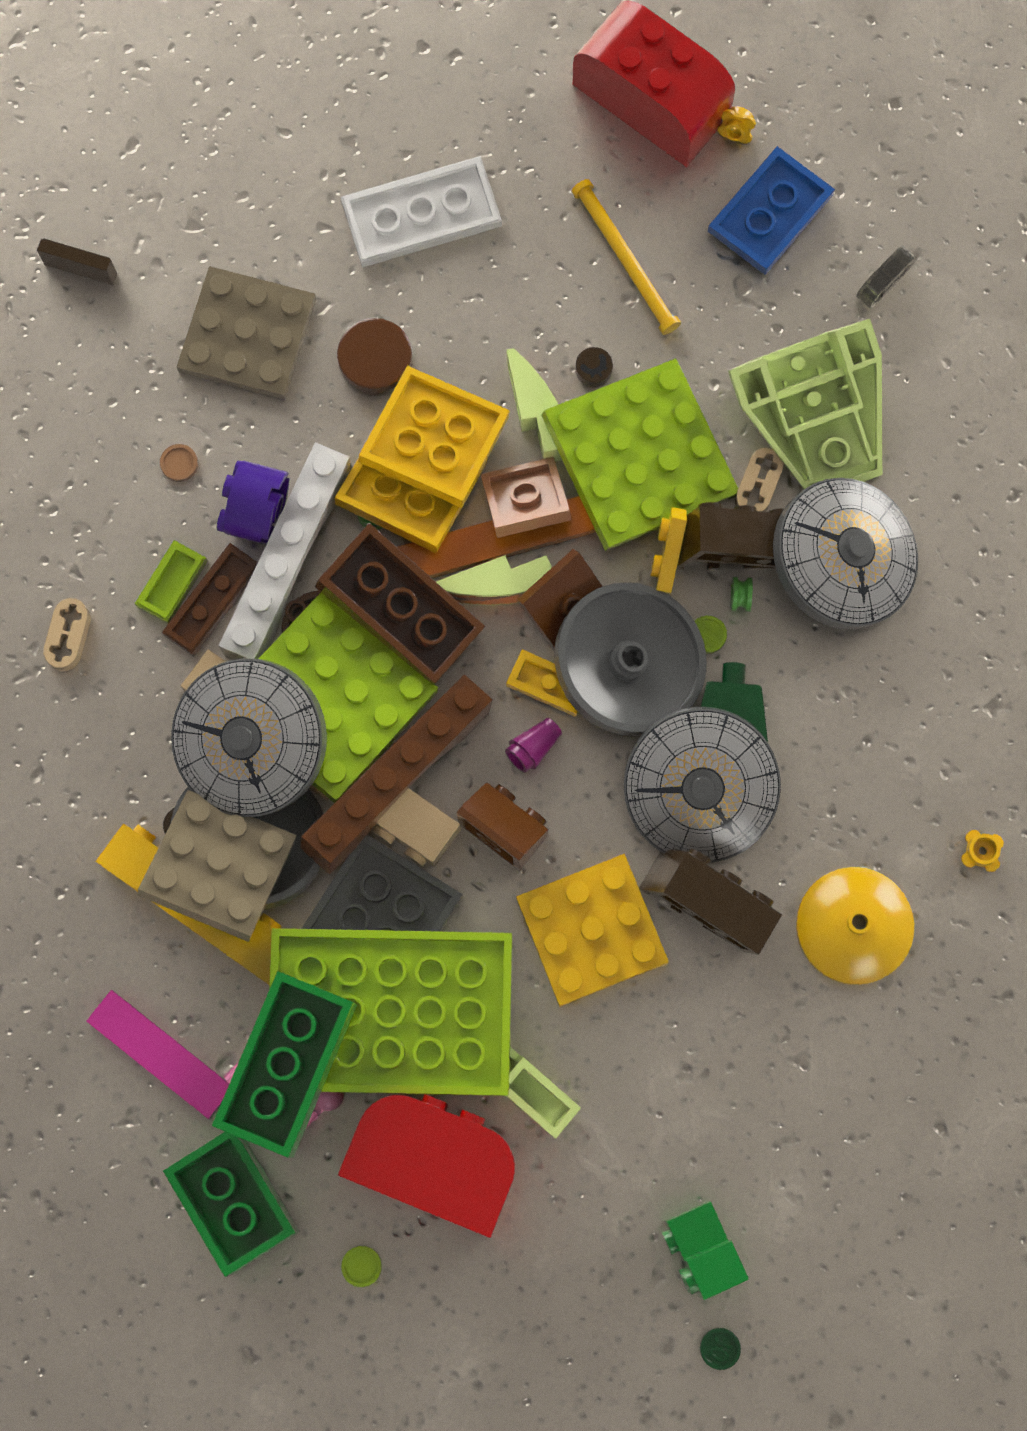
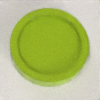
M710 615L697 618L695 623L701 633L706 654L718 652L724 646L727 639V629L724 623L717 617Z
M357 1246L350 1249L344 1255L341 1270L348 1283L356 1287H366L373 1284L379 1278L382 1262L374 1249L368 1246Z

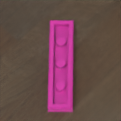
M110 990L86 1022L207 1119H211L219 1109L229 1083L116 992Z

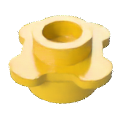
M738 106L726 109L721 117L723 122L718 127L719 134L732 141H740L743 144L750 143L753 138L751 129H754L756 126L753 114L749 110Z
M978 830L969 831L965 835V841L967 842L966 853L961 856L963 865L968 868L973 866L983 867L987 872L996 871L1000 867L998 858L1004 845L1001 836L997 834H980ZM981 847L986 850L984 855L979 853Z

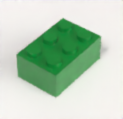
M223 1132L163 1170L224 1277L233 1275L300 1232L247 1141Z

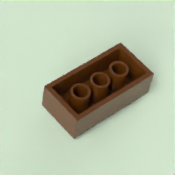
M370 523L321 575L315 584V588L329 598L433 685L485 628L483 623Z

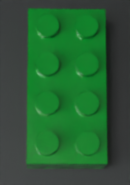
M277 971L212 1126L287 1158H293L357 1004Z

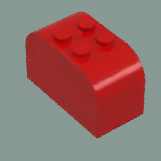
M621 1L573 58V86L686 168L718 131L719 125L723 122L721 118L723 112L726 109L732 108L735 84L724 65L710 52L647 7L635 1Z
M424 1094L422 1101L404 1095H391L381 1098L369 1106L359 1121L337 1176L491 1238L514 1180L515 1160L507 1142L493 1130L483 1127L485 1118L463 1109L460 1116L451 1114L446 1111L448 1107L446 1102Z

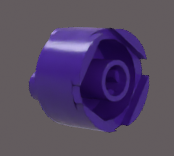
M238 460L235 464L233 475L228 474L223 485L222 497L228 498L226 509L220 511L216 527L217 531L267 545L275 528L272 524H276L279 515H281L287 501L290 478H287L289 473L253 462Z

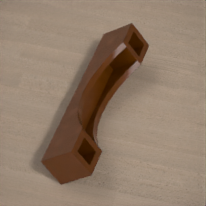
M464 674L301 836V849L330 875L357 848L364 837L401 795L444 754L463 741L489 715L493 699Z

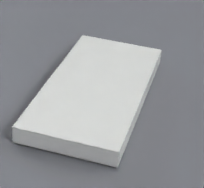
M481 156L341 197L362 268L502 227V219Z

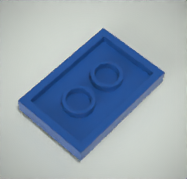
M777 146L709 224L707 232L766 275L832 198L835 189Z

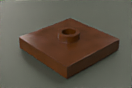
M572 549L524 592L517 601L555 652L558 631L569 611L587 594L603 586L582 555Z

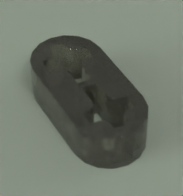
M903 245L900 246L869 277L858 291L856 297L870 309L873 308L909 271L917 257Z

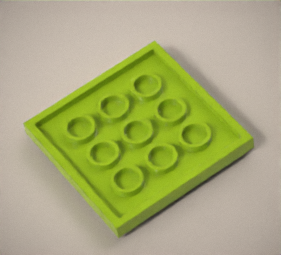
M676 358L548 408L541 414L605 551L659 529L662 518L669 519L671 507L684 509L688 515L701 503H722L737 495L739 488Z
M322 593L308 605L259 657L261 660L277 663L294 672L309 686L316 696L326 723L327 745L322 767L312 785L334 803L375 763L438 693V687L435 684H431Z

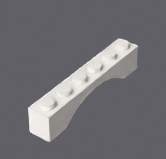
M316 442L314 443L221 639L219 648L225 657L232 660L259 659L272 645L286 602L302 564L320 529L336 507L335 496L352 469L350 456Z

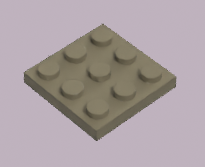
M209 266L178 360V372L285 400L316 302L315 293Z
M187 790L138 888V896L249 942L292 850L297 835L254 817L225 814L203 799L199 794Z

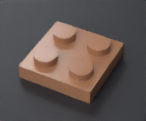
M554 457L481 474L497 538L571 520L570 509Z

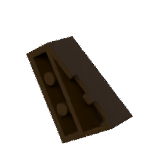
M717 502L699 504L695 510L687 515V523L676 571L684 570V566L688 563H707V570H720V563L743 565V570L776 569L773 556V539L776 524L784 508L763 512L757 511V508L751 505H742L729 509L721 508V504Z
M691 848L689 852L668 850L665 854L660 851L639 886V890L647 895L650 893L659 895L672 904L670 908L679 914L683 911L703 924V928L743 952L759 955L782 916L780 912L771 907L774 901L759 891L753 890L752 893L748 892L740 886L743 881L739 877L724 869L718 872L709 866L711 859Z

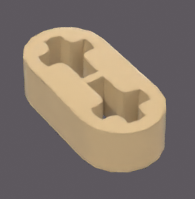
M761 448L752 455L737 491L736 507L747 505V499L743 496L749 497L753 488L757 487L761 489L758 501L763 504L756 503L754 506L757 508V511L766 512L784 465L772 448ZM765 459H769L772 461L771 467L775 470H769L765 480L758 478L761 466L756 464V462L762 464Z
M75 598L64 599L56 605L44 645L43 654L45 660L58 671L67 672L78 665L91 623L89 610L80 600ZM73 608H76L81 619L73 620L69 632L67 631L68 622L63 616L65 613L71 614ZM67 638L66 647L72 653L70 657L64 656L62 661L59 662L58 657L53 652L55 649L61 650L64 640Z

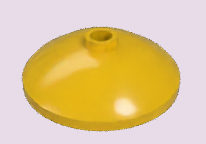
M848 867L829 872L808 889L798 908L796 932L802 952L817 971L840 983L862 985L883 979L895 971L905 960L914 938V918L906 896L892 880L874 870ZM854 916L864 918L866 922L864 929L859 930L853 926L852 919Z

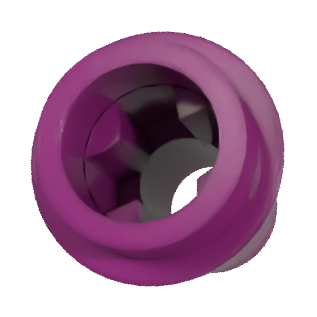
M546 718L509 741L510 746L505 749V754L510 762L521 772L526 773L529 769L535 770L557 739L562 735V731L552 719Z

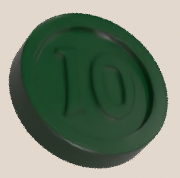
M714 1328L703 1336L700 1342V1354L704 1362L711 1368L726 1370L738 1361L741 1354V1345L739 1339L732 1331L726 1328Z

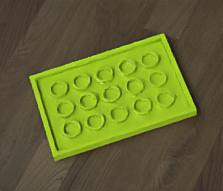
M272 928L269 989L277 971L357 1004L321 1092L509 1096L512 933Z

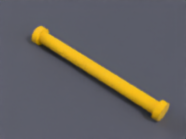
M590 179L580 181L572 188V194L576 199H581L660 323L658 329L662 335L673 332L681 325V321L677 316H672L592 191L594 185Z

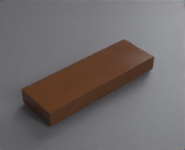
M229 543L162 631L163 636L194 657L246 589L258 562Z

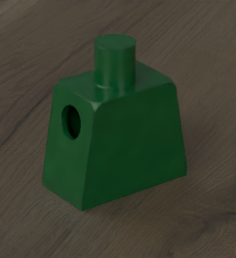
M738 662L723 663L722 682L709 681L706 683L700 707L719 708L742 717L752 724L768 742L762 687L760 685L745 684V664Z

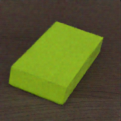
M173 540L136 600L135 605L168 624L177 613L207 564V558Z

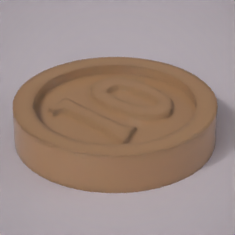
M175 444L165 449L162 453L160 467L168 479L175 482H183L195 475L198 469V458L189 446Z

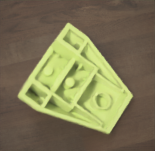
M870 319L822 333L755 358L728 371L741 409L803 490L825 479L850 478L865 482L883 475L882 354Z

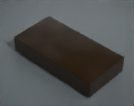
M45 238L40 240L37 252L44 265L114 285L117 272L109 257Z

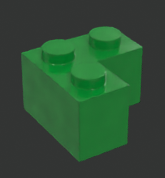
M707 1201L665 1221L668 1230L663 1231L662 1235L671 1255L678 1252L685 1267L678 1271L688 1293H691V1295L697 1293L698 1297L706 1300L749 1280L732 1240H728L711 1201Z

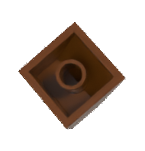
M486 782L456 812L458 823L520 872L547 838L549 829L544 826L547 821L529 807L524 811L513 803L516 797L504 786L497 784L494 788Z

